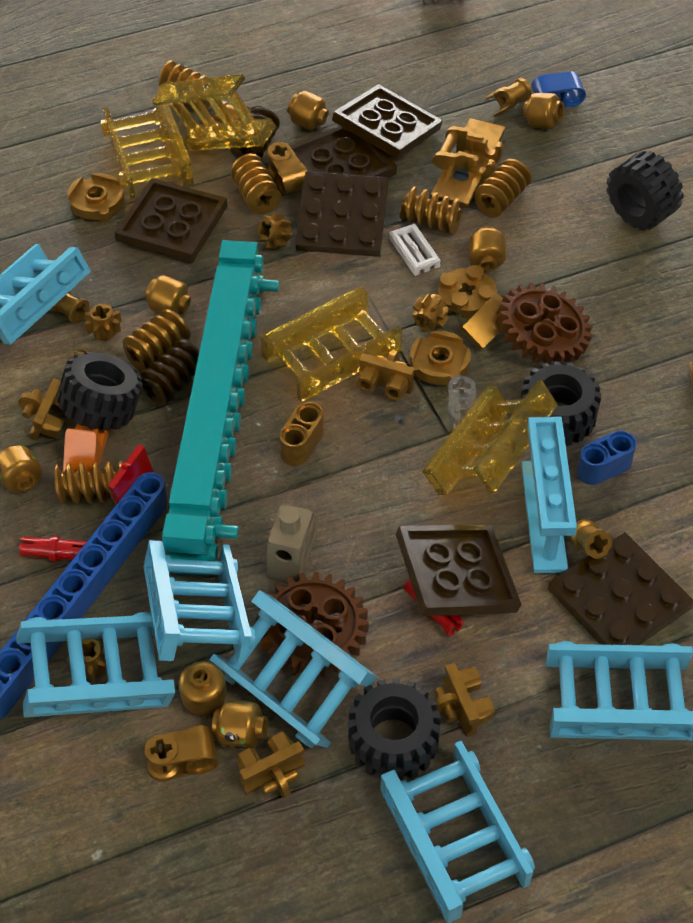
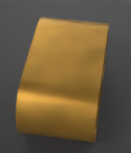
M304 402L300 404L280 432L281 458L288 465L298 466L305 463L324 434L323 409L317 403Z

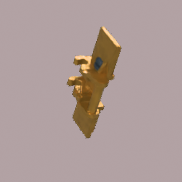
M471 118L465 128L449 127L440 151L435 153L432 159L433 164L437 168L443 169L431 193L430 199L434 192H437L438 201H442L444 196L447 195L449 196V204H452L458 198L459 206L468 208L477 187L494 172L504 149V144L500 140L504 134L505 127ZM455 144H456V153H457V154L451 153L452 150H453V148H454V146H455Z

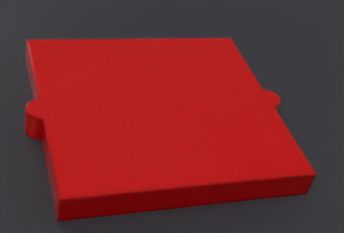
M140 444L127 461L122 463L121 469L108 485L116 505L139 476L147 472H154L145 447Z

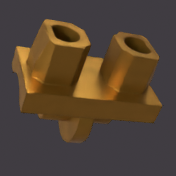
M392 350L388 358L362 353L359 359L358 388L371 392L374 391L376 385L384 386L385 395L390 399L399 401L405 393L411 394L414 389L413 377L415 368L407 366V363L398 361L399 352Z
M53 378L44 399L41 398L42 392L38 389H34L32 393L21 394L18 405L23 409L22 416L29 419L32 414L35 415L29 438L38 440L41 433L57 439L64 419L52 415L50 412L55 410L64 415L66 414V412L60 410L59 403H57L60 380Z
M455 663L445 665L447 676L443 679L444 687H438L434 690L437 697L435 699L437 711H440V716L445 715L448 723L456 721L458 716L466 737L476 735L478 725L494 718L495 708L488 696L471 700L469 693L480 690L482 685L476 667L458 670Z
M282 731L267 741L272 755L261 760L254 748H248L237 754L241 787L246 795L260 788L263 789L265 795L278 790L282 798L291 795L288 784L299 779L296 770L305 766L303 758L304 749L299 741L293 743L287 734Z

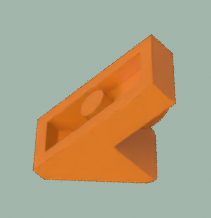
M76 424L75 429L68 428L65 433L63 472H65L67 463H71L74 472L78 471L80 462H84L87 471H91L93 462H97L99 466L110 428L109 431L98 428L91 429L88 426H81L79 424Z

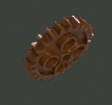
M529 283L527 289L522 284L518 286L517 290L510 289L508 295L505 294L500 303L496 323L501 324L498 332L506 334L504 342L514 343L513 351L521 349L523 351L522 358L531 355L533 356V363H536L540 358L543 359L544 364H549L551 360L560 363L562 361L571 363L573 358L578 360L590 344L589 342L593 336L590 331L593 325L587 323L590 316L581 315L584 307H575V298L566 299L565 291L557 294L555 286H552L550 291L546 290L543 283L540 284L538 289H536L533 283Z
M318 572L314 573L312 580H307L306 575L301 573L300 581L295 582L289 576L287 577V587L276 583V594L267 592V594L274 597L347 654L360 655V645L366 644V633L369 631V621H367L368 610L363 608L362 597L355 598L354 587L345 590L344 579L333 584L332 574H328L323 581L319 580ZM299 603H306V604H308L307 606H304V607H298V606H296V605L299 604ZM333 612L340 613L339 616H330L328 614ZM279 622L275 626L271 625L260 641L261 650L268 651L269 660L286 638L284 633L287 629ZM305 642L301 647L298 645L280 670H283L290 664L292 665V675L295 676L301 668L305 669L313 658L311 653L314 649ZM332 663L329 665L335 673L339 672V668ZM326 666L319 673L321 677H325Z

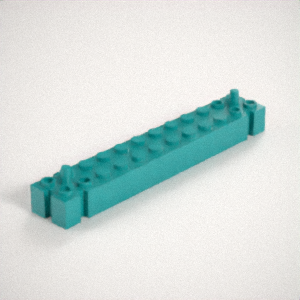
M222 240L219 266L216 268L169 500V514H166L162 534L164 550L168 552L167 555H170V559L217 561L218 544H214L216 537L238 538L239 527L236 525H223V516H220V511L227 507L228 490L225 489V483L231 482L232 463H229L230 456L235 457L237 438L234 437V432L240 431L241 413H238L239 407H244L245 388L242 387L243 383H248L250 368L246 364L247 360H252L254 345L251 342V337H256L257 319H255V315H260L261 297L258 296L259 293H264V291H279V280L265 279V276L260 275L263 271L264 260L263 255H258V242ZM169 573L209 577V574Z

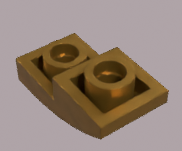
M497 292L459 329L479 351L499 333L498 330L501 324L496 323L498 317L497 310L503 298Z

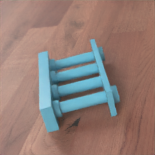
M35 244L0 274V339L4 344L11 345L91 272L78 247H70L56 260H48L40 245Z
M528 417L527 429L531 461H522L521 468L533 572L564 573L568 570L564 536L576 535L577 524L562 417Z
M149 540L143 568L159 661H174L177 646H182L183 643L233 644L237 663H245L248 648L252 649L254 646L255 631L253 627H249L237 578L238 563L237 559L232 558L230 545H222L219 561L170 559V555H165L163 541ZM169 573L217 575L219 583L175 581L174 577H169ZM174 595L222 597L224 606L179 604V601L174 600L173 597ZM178 618L228 620L230 630L184 628L183 624H178Z
M259 590L251 602L261 609L258 613L260 617L253 626L255 642L252 649L248 648L245 661L271 625L275 626L279 622L287 629L284 633L286 636L284 641L255 681L240 670L244 663H237L235 652L229 660L215 654L209 660L221 669L227 682L234 684L237 681L297 729L298 732L295 736L310 748H313L315 745L328 748L332 742L320 733L324 725L352 687L356 688L358 684L364 687L372 686L378 676L274 597ZM305 642L314 649L311 653L313 658L284 699L279 701L266 689L298 645L301 647ZM332 663L341 670L338 674L340 679L312 719L307 723L294 713L293 709L323 667H329Z
M140 612L133 616L46 620L42 617H34L27 621H21L16 641L17 644L31 643L35 687L27 689L23 701L24 718L168 707L175 695L174 680H162L158 677L152 636H155L151 613ZM138 637L143 680L141 682H127L122 679L117 638ZM83 639H103L108 677L106 684L91 685L87 682L82 648ZM67 641L72 680L70 686L54 687L50 684L46 642Z
M569 641L549 644L546 667H559L562 705L560 708H553L550 720V738L693 741V711L685 708L681 670H687L693 655L692 646H680L674 643L663 646L574 644ZM573 668H595L598 708L580 709L576 706ZM609 668L630 669L634 709L625 710L612 707ZM645 669H666L670 710H652L649 708Z
M462 741L456 742L454 745L453 763L409 782L406 780L400 781L395 770L381 775L380 791L446 923H451L461 918L463 902L466 901V896L514 874L524 889L530 886L533 870L535 869L529 851L526 848H520L479 773L481 769L476 755L473 751L467 752ZM462 775L471 794L427 814L415 811L411 803L414 801L413 796ZM479 807L489 825L488 827L442 848L439 845L433 846L428 836L431 833V828ZM497 840L507 860L460 882L457 879L451 881L445 869L448 867L447 862Z

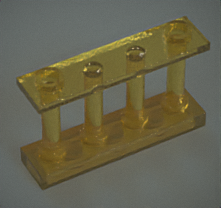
M243 74L178 82L167 81L158 88V93L152 100L154 105L170 104L184 123L188 131L181 144L186 151L263 146L276 128L271 118L254 119L240 98L237 89L245 80ZM228 98L242 121L233 119L221 99ZM202 101H209L221 119V123L214 121ZM183 102L190 103L203 124L195 122Z
M165 95L155 97L156 108L152 109V112L112 120L108 107L103 108L104 120H100L104 136L109 135L121 172H118L120 185L122 188H127L130 199L135 198L133 183L150 180L151 178L155 179L174 174L175 177L180 176L183 186L194 184L192 164ZM150 123L160 124L158 129L118 137L116 132ZM160 139L162 142H167L162 147L124 155L122 149ZM163 157L173 158L171 164L130 172L128 166Z
M362 286L260 336L264 359L270 363L278 358H282L297 375V398L300 402L317 396L323 390L358 373L359 359L362 353L387 358L392 350L399 352L402 349V329L398 326L385 333L368 314V292ZM353 320H358L374 339L360 346L343 325ZM333 332L349 352L335 359L318 338ZM308 345L324 365L309 372L292 351Z
M537 381L525 399L505 401L496 386L486 387L422 473L438 495H448L460 478L479 477L490 494L495 493L529 446L528 417H550L558 404L543 381ZM508 413H514L509 420H503ZM492 434H498L493 442H487ZM476 456H482L477 464H471Z

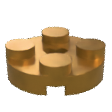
M104 173L91 174L92 178L83 181V177L75 180L68 189V198L73 215L104 223L110 221L112 215L117 213L123 206L125 200L123 188L120 186L117 178Z
M471 265L468 268H459L443 273L438 287V295L446 301L447 308L450 309L448 313L452 315V311L460 313L461 318L470 319L497 292L494 280L484 273V269L478 265ZM462 291H471V292H472V295H467L466 292H464V293H461V292H462Z
M447 331L430 332L429 337H425L422 340L419 337L411 346L410 365L415 368L414 377L418 380L435 385L453 387L459 384L460 379L467 374L470 368L471 351L469 346L467 349L463 344V339L454 333ZM439 355L445 356V360L442 361L436 360L434 358H438Z

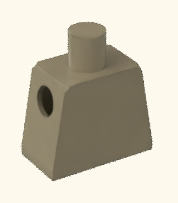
M289 505L280 506L267 542L268 579L287 583V577L290 576L295 582L300 581V574L305 571L317 535L314 512ZM284 551L288 552L292 558L285 560Z

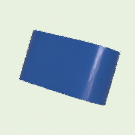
M573 71L540 75L531 84L533 94H556L560 101H563L564 108L577 106L586 97L578 74Z
M615 431L586 444L580 452L577 467L578 478L588 485H596L627 471L632 465L636 449L635 437L626 431Z

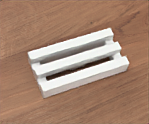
M415 223L389 232L390 241L414 276L419 275L422 269L424 272H428L431 266L435 269L440 267L441 260ZM407 233H410L412 235V237L415 239V241L417 242V244L419 245V247L428 259H424V257L418 250V246L415 244L414 241L411 240Z

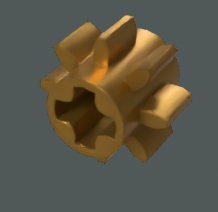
M273 213L272 216L264 215L263 220L259 223L257 232L260 238L258 240L266 242V248L277 249L278 246L286 247V243L290 240L292 236L291 221L283 220V214Z
M427 294L424 299L419 297L412 306L415 310L412 317H414L416 325L423 330L434 331L437 326L443 328L449 319L447 313L450 309L447 308L446 301L439 295Z
M110 304L95 305L90 312L85 313L86 322L84 324L86 333L91 334L94 332L95 340H111L116 335V332H121L120 323L122 319L120 311L113 312Z
M90 638L83 639L82 648L86 678H90L94 682L95 678L102 674H107L103 639L98 641ZM68 656V657H67V662H68L69 667H70L69 656Z

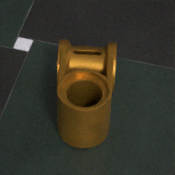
M284 142L271 144L267 151L270 159L268 172L280 193L286 195L302 189L305 171H307L304 164L299 161L288 144Z
M204 725L193 726L167 734H158L151 737L145 745L147 770L149 775L158 781H168L192 774H204L214 770L219 763L212 730ZM162 744V749L159 750L158 745ZM163 766H166V772L163 771Z

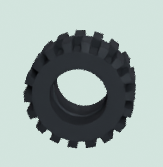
M640 151L624 161L609 173V178H607L606 182L608 185L606 188L607 194L610 196L609 201L614 206L617 215L619 214L625 223L628 222L631 227H638L640 230H650L660 224L681 207V200L684 198V193L681 191L683 186L682 182L678 179V173L673 170L669 161L666 162L664 157L661 155L656 156L652 151Z
M102 352L79 353L74 355V358H69L65 364L58 390L57 403H59L60 410L66 412L65 416L69 419H74L81 426L85 425L91 429L98 428L108 431L109 428L114 430L120 429L121 426L129 424V421L134 416L142 390V378L137 374V370L133 366H129L128 362L120 360L114 355H107Z
M553 362V365L545 363L541 365L540 369L534 368L531 370L530 376L527 375L524 379L518 413L523 429H527L528 417H562L566 446L572 445L573 441L579 443L584 440V435L589 436L592 433L593 427H595L601 401L599 383L594 382L595 377L592 374H585L586 369L582 367L575 368L572 363L567 362V365H562L560 362ZM550 402H562L568 406H559Z
M393 678V682L386 684L385 679L377 681V687L373 688L371 685L365 687L364 696L358 694L354 699V706H350L348 740L351 755L355 754V762L359 767L365 764V772L373 776L375 772L379 773L380 780L382 774L395 770L400 781L403 780L406 774L410 778L418 776L419 768L425 771L430 766V759H434L437 754L441 727L440 711H437V703L434 698L428 699V691L423 687L420 690H416V683L409 680L406 685L400 684L401 679ZM386 720H400L411 726L414 732L401 740H389L377 734L374 728Z

